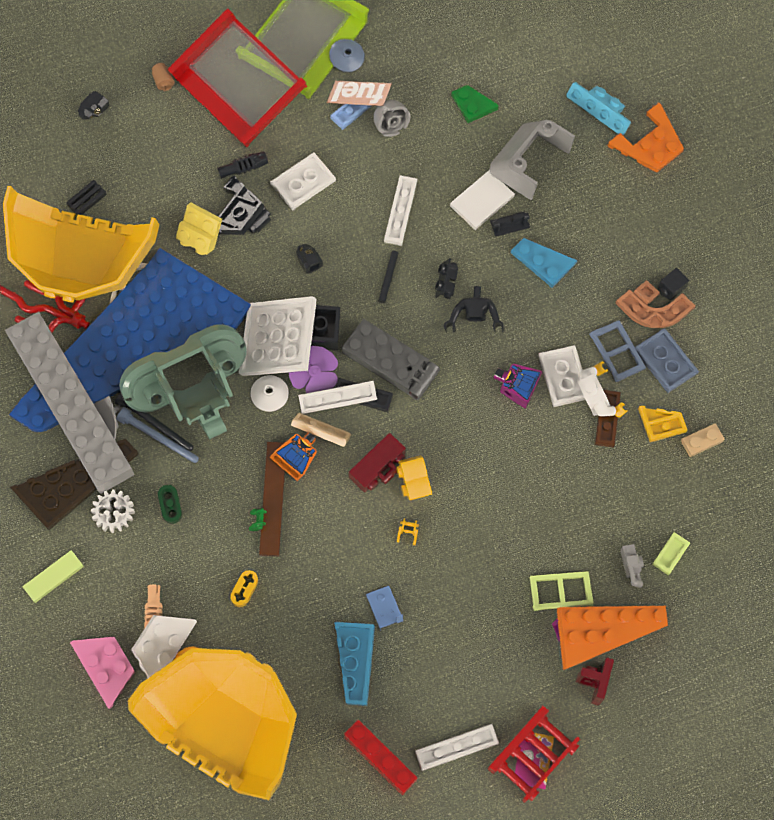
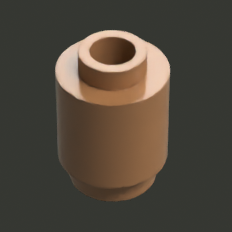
M158 63L152 67V76L157 88L167 91L174 85V80L171 73L167 70L168 66L164 63Z

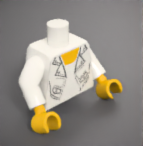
M603 361L593 367L582 370L579 373L580 381H578V384L594 416L616 415L620 418L628 412V410L622 408L625 406L624 403L621 402L614 407L610 406L596 377V375L600 376L608 371V369H603Z

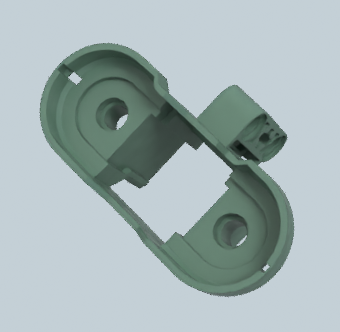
M221 324L207 327L190 335L183 345L168 352H154L129 365L120 379L121 395L129 407L139 412H153L170 405L179 421L183 420L184 417L187 423L191 425V422L198 420L210 440L227 431L218 410L225 406H230L226 397L229 396L230 398L233 394L226 377L235 373L242 366L247 352L246 344L238 331L228 325ZM202 351L213 372L207 373L200 383L183 391L172 390L162 370Z

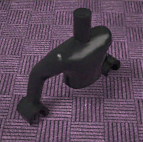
M474 286L473 297L462 299L454 307L450 319L444 323L446 333L449 326H453V332H456L455 322L463 309L466 311V319L474 322L485 321L486 313L489 309L493 320L494 333L498 326H501L502 333L505 331L503 322L499 320L494 302L489 298L481 297L480 286Z

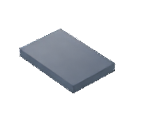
M665 328L635 347L641 360L667 393L699 372Z

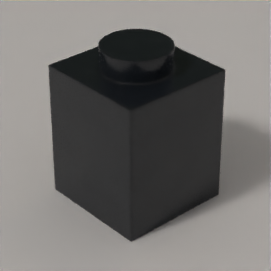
M676 267L660 281L658 285L659 292L663 297H667L671 301L687 287L689 279Z

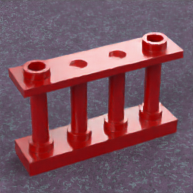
M544 706L538 710L488 767V770L493 775L497 771L504 773L527 794L522 799L524 803L528 799L532 802L540 793L537 788L568 753L573 755L579 748L577 742L580 738L577 736L573 742L570 741L548 721L546 715L549 710ZM537 725L543 726L567 748L560 757L534 735L533 729ZM524 740L526 742L529 741L553 763L546 773L521 751L522 748L519 745ZM510 756L519 759L540 778L533 788L507 766L506 760Z

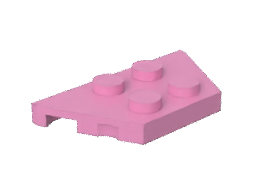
M115 637L71 641L70 644L108 709H111L114 705L113 703L119 694L123 692L125 685L135 673L132 665Z

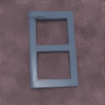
M620 320L594 330L589 334L613 375L615 382H619L646 369ZM618 329L626 344L606 353L598 336ZM629 349L637 366L618 374L610 357Z

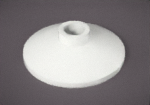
M263 376L252 385V402L262 411L273 412L279 410L288 400V387L277 376ZM267 389H272L273 392H272V393H266V390H267Z

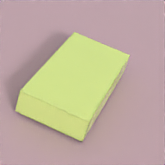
M673 532L652 565L669 576L690 542Z

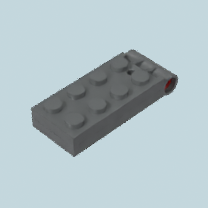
M365 319L361 321L342 347L344 355L391 383L415 400H419L440 371V368L433 362H430L428 358Z

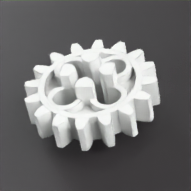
M112 490L111 494L104 491V497L98 495L99 501H93V505L96 508L91 509V512L96 515L92 516V519L97 521V527L102 526L105 532L108 528H110L111 533H114L115 528H118L121 532V526L128 527L127 521H133L130 514H135L134 509L131 508L134 504L132 501H129L128 495L123 497L122 491L116 494L115 490ZM115 499L117 500L114 502V507L116 510L113 512V515L116 521L114 523H109V521L112 520L110 512H112L113 510L110 502L111 500ZM102 509H106L104 514L100 513ZM122 509H126L125 513H119L122 511Z

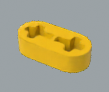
M251 570L245 571L238 579L231 592V601L236 607H244L249 602L258 585V577L255 572ZM252 576L254 582H250L247 587H244L246 584L244 578ZM242 590H244V600L236 602L235 595H240Z

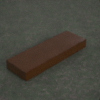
M603 390L610 406L616 407L620 403L621 392ZM616 415L598 416L595 445L614 448L618 421Z

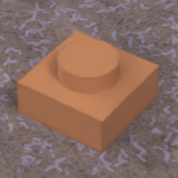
M647 280L633 292L646 305L651 303L660 294Z

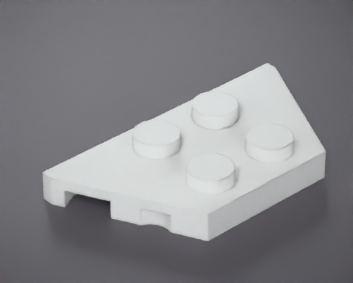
M153 615L131 649L134 656L139 660L142 671L145 672L148 678L173 661L195 626L196 620Z

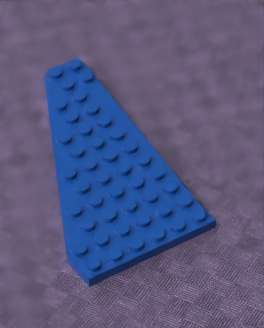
M159 248L149 263L66 350L64 355L94 404L120 392L121 376L125 369L133 362L154 352H168L183 345L190 335L213 325H228L236 330L246 317L251 304ZM36 384L24 395L9 414L10 417L34 432H44L59 424Z

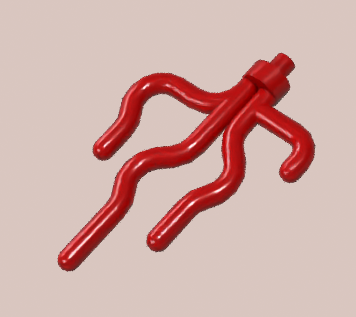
M24 281L25 287L44 295L31 281ZM0 285V294L17 302L19 308L24 312L30 314L47 312L57 317L48 325L51 333L62 323L70 324L77 329L81 327L87 329L90 325V322L86 321V316L78 312L86 299L76 300L71 308L64 304L63 297L58 296L55 297L58 309L47 304L29 306L20 295ZM19 315L15 317L17 323L25 319Z

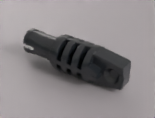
M263 151L249 154L248 157H240L239 160L234 159L233 163L218 167L217 169L221 179L230 175H241L242 172H250L251 169L256 170L268 164V159Z

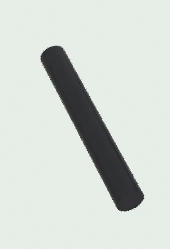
M392 251L378 300L380 303L386 302L399 254L397 251Z

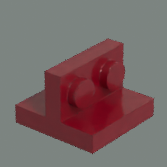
M606 657L600 665L599 672L595 667L586 666V668L582 667L577 674L576 683L595 688L591 704L599 706L605 699L614 659Z

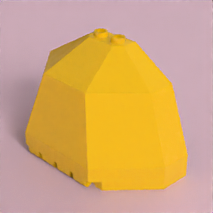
M7 186L3 201L8 260L43 292L45 297L53 299L56 296L63 297L62 300L74 303V300H82L123 289L154 245L160 225L156 218L151 217L150 224L125 225L113 222L112 228H110L111 221L96 218L94 224H92L93 217L80 214L77 215L75 220V213L66 211L60 213L58 208L21 195L11 186Z
M191 648L140 683L129 698L128 710L158 742L168 744L166 748L178 756L182 751H185L182 759L195 767L199 762H202L199 770L213 778L216 773H219L216 781L227 788L231 785V788L238 793L270 800L280 785L297 714L273 668L266 663L261 664L252 654L244 653L241 650Z

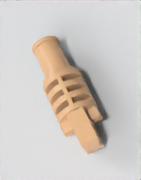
M148 585V603L145 605L144 628L153 615L162 616L163 605L160 603V585H157V587L156 585Z

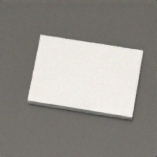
M313 152L270 181V184L290 209L294 210L334 183L336 178Z
M489 170L450 203V207L476 230L508 203L515 194L503 182L493 177Z
M575 345L538 354L553 407L586 400L578 384L582 366Z

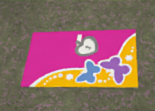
M535 733L534 735L552 751L554 737ZM524 740L519 745L522 748L521 751L546 773L549 769L550 760L529 741L526 742ZM517 759L515 773L530 787H534L540 778ZM547 778L538 788H546Z

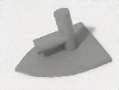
M110 396L94 403V406L115 439L117 428H119L116 414L120 412L122 407H113Z

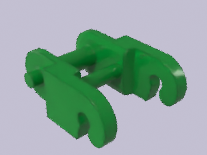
M264 508L250 511V515H256V522L249 527V531H259L266 525V522H263L264 514L267 513L266 510H263Z

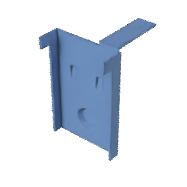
M389 586L366 594L380 631L381 628L395 622H403V614L400 613Z

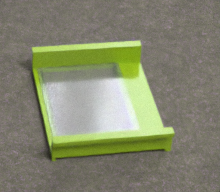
M282 0L256 33L255 37L292 72L306 81L307 88H304L300 93L310 99L334 67L329 58L332 45L341 39H351L354 41L367 23L369 8L354 0ZM251 42L245 48L239 45L235 50L240 60L243 59L289 87L294 85Z

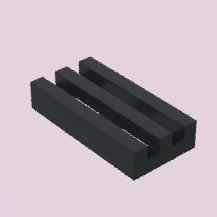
M93 180L66 203L76 215H83L104 198L107 193ZM99 191V193L96 196L89 200L90 197H92L96 192ZM84 202L86 203L79 210H77V208L81 206Z

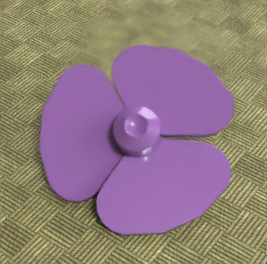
M311 346L308 371L289 372L292 385L297 389H301L306 385V393L332 389L338 381L337 375L334 372L321 371L335 370L338 366V361L327 349Z

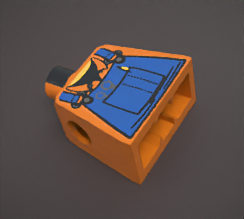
M306 433L303 438L295 434L269 458L298 481L305 474L317 453L316 449L311 446L316 441V438L311 433Z

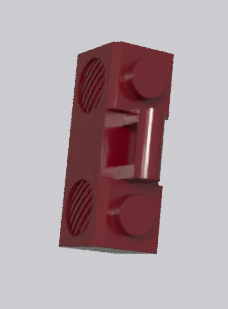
M389 432L348 472V478L364 493L368 489L372 491L378 485L379 479L384 484H387L397 474V468L394 464H399V461L405 459L406 448ZM389 467L390 470L385 475H382V473Z

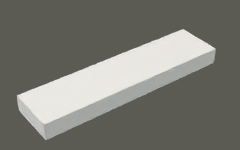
M399 176L384 238L385 243L400 246L403 244L417 185L416 178Z
M374 381L298 395L302 414L377 400Z
M490 724L418 749L415 753L420 768L424 771L498 745L499 741L493 725Z

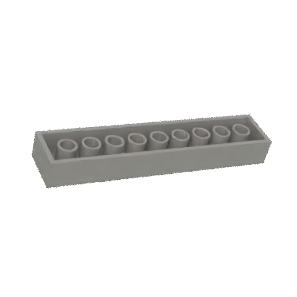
M37 312L6 329L5 332L98 492L102 494L104 491L132 477L134 472L41 314Z

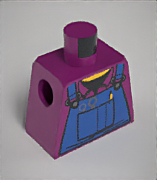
M512 364L508 372L498 368L494 379L503 382L500 390L503 395L526 409L540 380L542 371Z

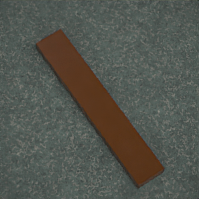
M267 442L263 510H266L267 513L264 514L263 522H266V525L261 529L260 556L279 557L285 470L269 457L285 442Z

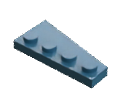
M335 622L346 704L367 706L375 625Z

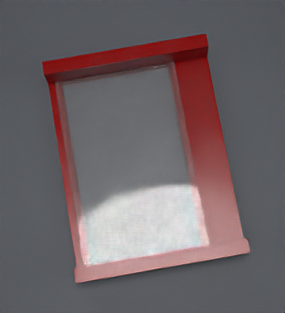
M228 8L167 69L246 148L304 88H307L306 81L292 72L239 22Z

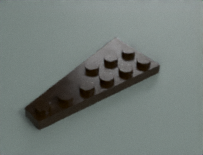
M126 438L116 442L128 463L139 454ZM80 459L70 461L47 471L41 476L30 478L27 482L10 487L48 530L53 528L97 490Z

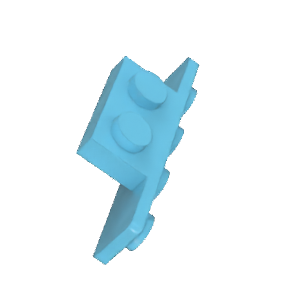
M577 82L572 83L566 95L567 98L617 134L625 135L631 121L620 114L625 107L620 100L606 93L601 87L596 86L588 91Z

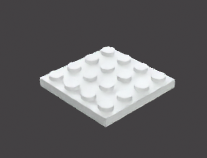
M310 296L250 303L251 306L247 311L243 338L247 352L245 360L239 368V374L251 376L308 371L317 299Z

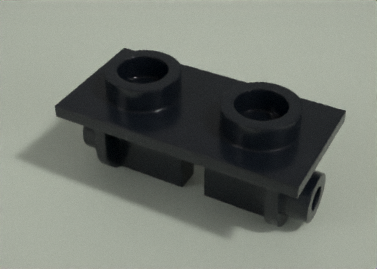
M524 211L490 220L495 237L530 228L528 222L530 217L528 212L525 213Z
M451 258L441 263L438 268L439 279L435 285L436 298L444 295V298L451 299V296L454 295L455 283L449 280H456L458 267L456 263L451 262Z

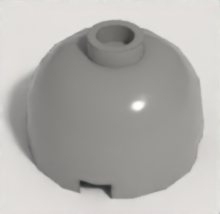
M386 100L384 105L378 106L374 112V123L377 130L387 137L398 135L400 133L399 130L403 127L405 129L410 122L409 111L405 105L397 100Z

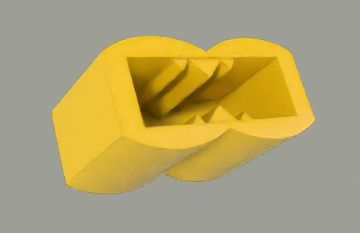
M420 455L399 461V466L396 468L399 478H403L404 485H401L403 496H407L409 500H414L432 495L424 458Z

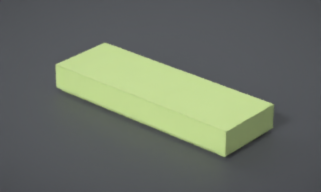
M71 550L22 587L36 603L84 566Z

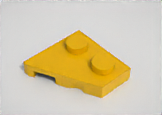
M639 406L638 410L650 442L687 432L681 412H668L664 409L657 408L654 410L645 408V406Z

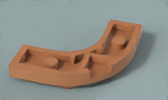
M628 290L615 303L633 321L649 328L672 326L695 308V305L683 293L669 305L662 308L649 307L631 290Z

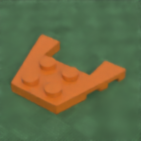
M660 103L647 112V116L658 127L639 142L632 145L621 133L608 142L609 148L621 151V154L636 159L638 163L655 172L660 171L684 150Z

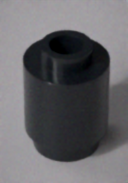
M266 208L262 210L249 227L248 231L252 234L260 232L271 221V214Z

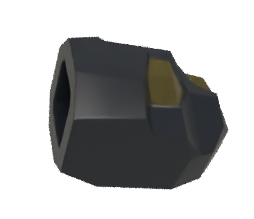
M94 91L80 104L78 108L79 117L82 119L98 117L109 107V102L102 94Z
M307 244L297 247V257L306 274L312 273L323 266V261L314 247Z

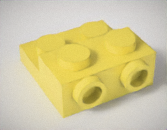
M189 203L186 207L184 219L179 223L176 239L180 240V244L183 246L195 248L196 253L207 255L215 248L222 218L193 203Z

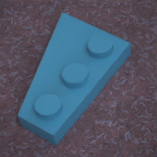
M525 238L511 250L512 255L552 288L577 263V260Z

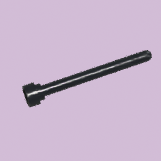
M121 393L118 395L115 404L122 408H129L188 451L193 450L194 447L190 442L148 412H139L127 405Z

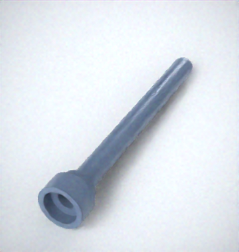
M123 407L118 413L116 419L120 423L131 424L191 462H198L199 458L197 455L134 418L129 409Z

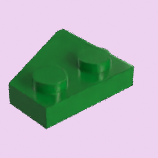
M469 85L463 86L451 93L467 123L495 112L499 108L498 104Z

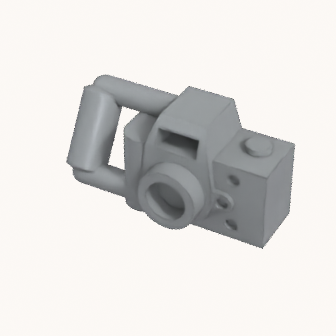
M634 544L622 546L620 551L626 577L631 578L632 586L641 588L643 582L641 581L640 572L641 568L644 567L642 556L636 554Z

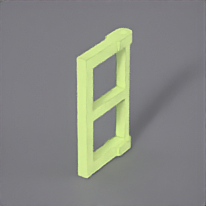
M589 571L529 577L534 611L557 609L559 607L593 606L594 601ZM583 578L586 600L566 602L563 580ZM557 580L560 602L539 604L537 582Z

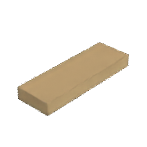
M298 413L291 423L293 427L343 447L350 440L351 434L349 432Z

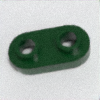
M164 485L158 491L162 516L167 523L175 524L182 518L178 493L174 486ZM171 494L172 496L171 498L166 499L165 495ZM171 512L176 513L174 517L169 516Z

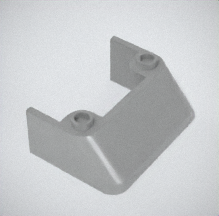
M551 120L523 124L490 165L489 170L493 177L530 200L534 197L538 182L524 174L527 162L521 156L537 136L542 137L567 154L570 153L575 135Z

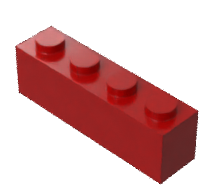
M357 720L344 733V738L402 796L417 781L418 778L361 721Z

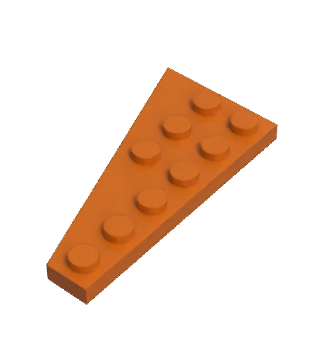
M666 606L557 608L563 670L668 626Z

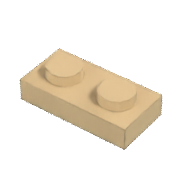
M715 423L682 438L681 442L689 457H692L724 442L725 439Z

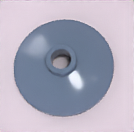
M351 39L338 40L330 49V61L340 71H356L364 62L365 56L362 47Z

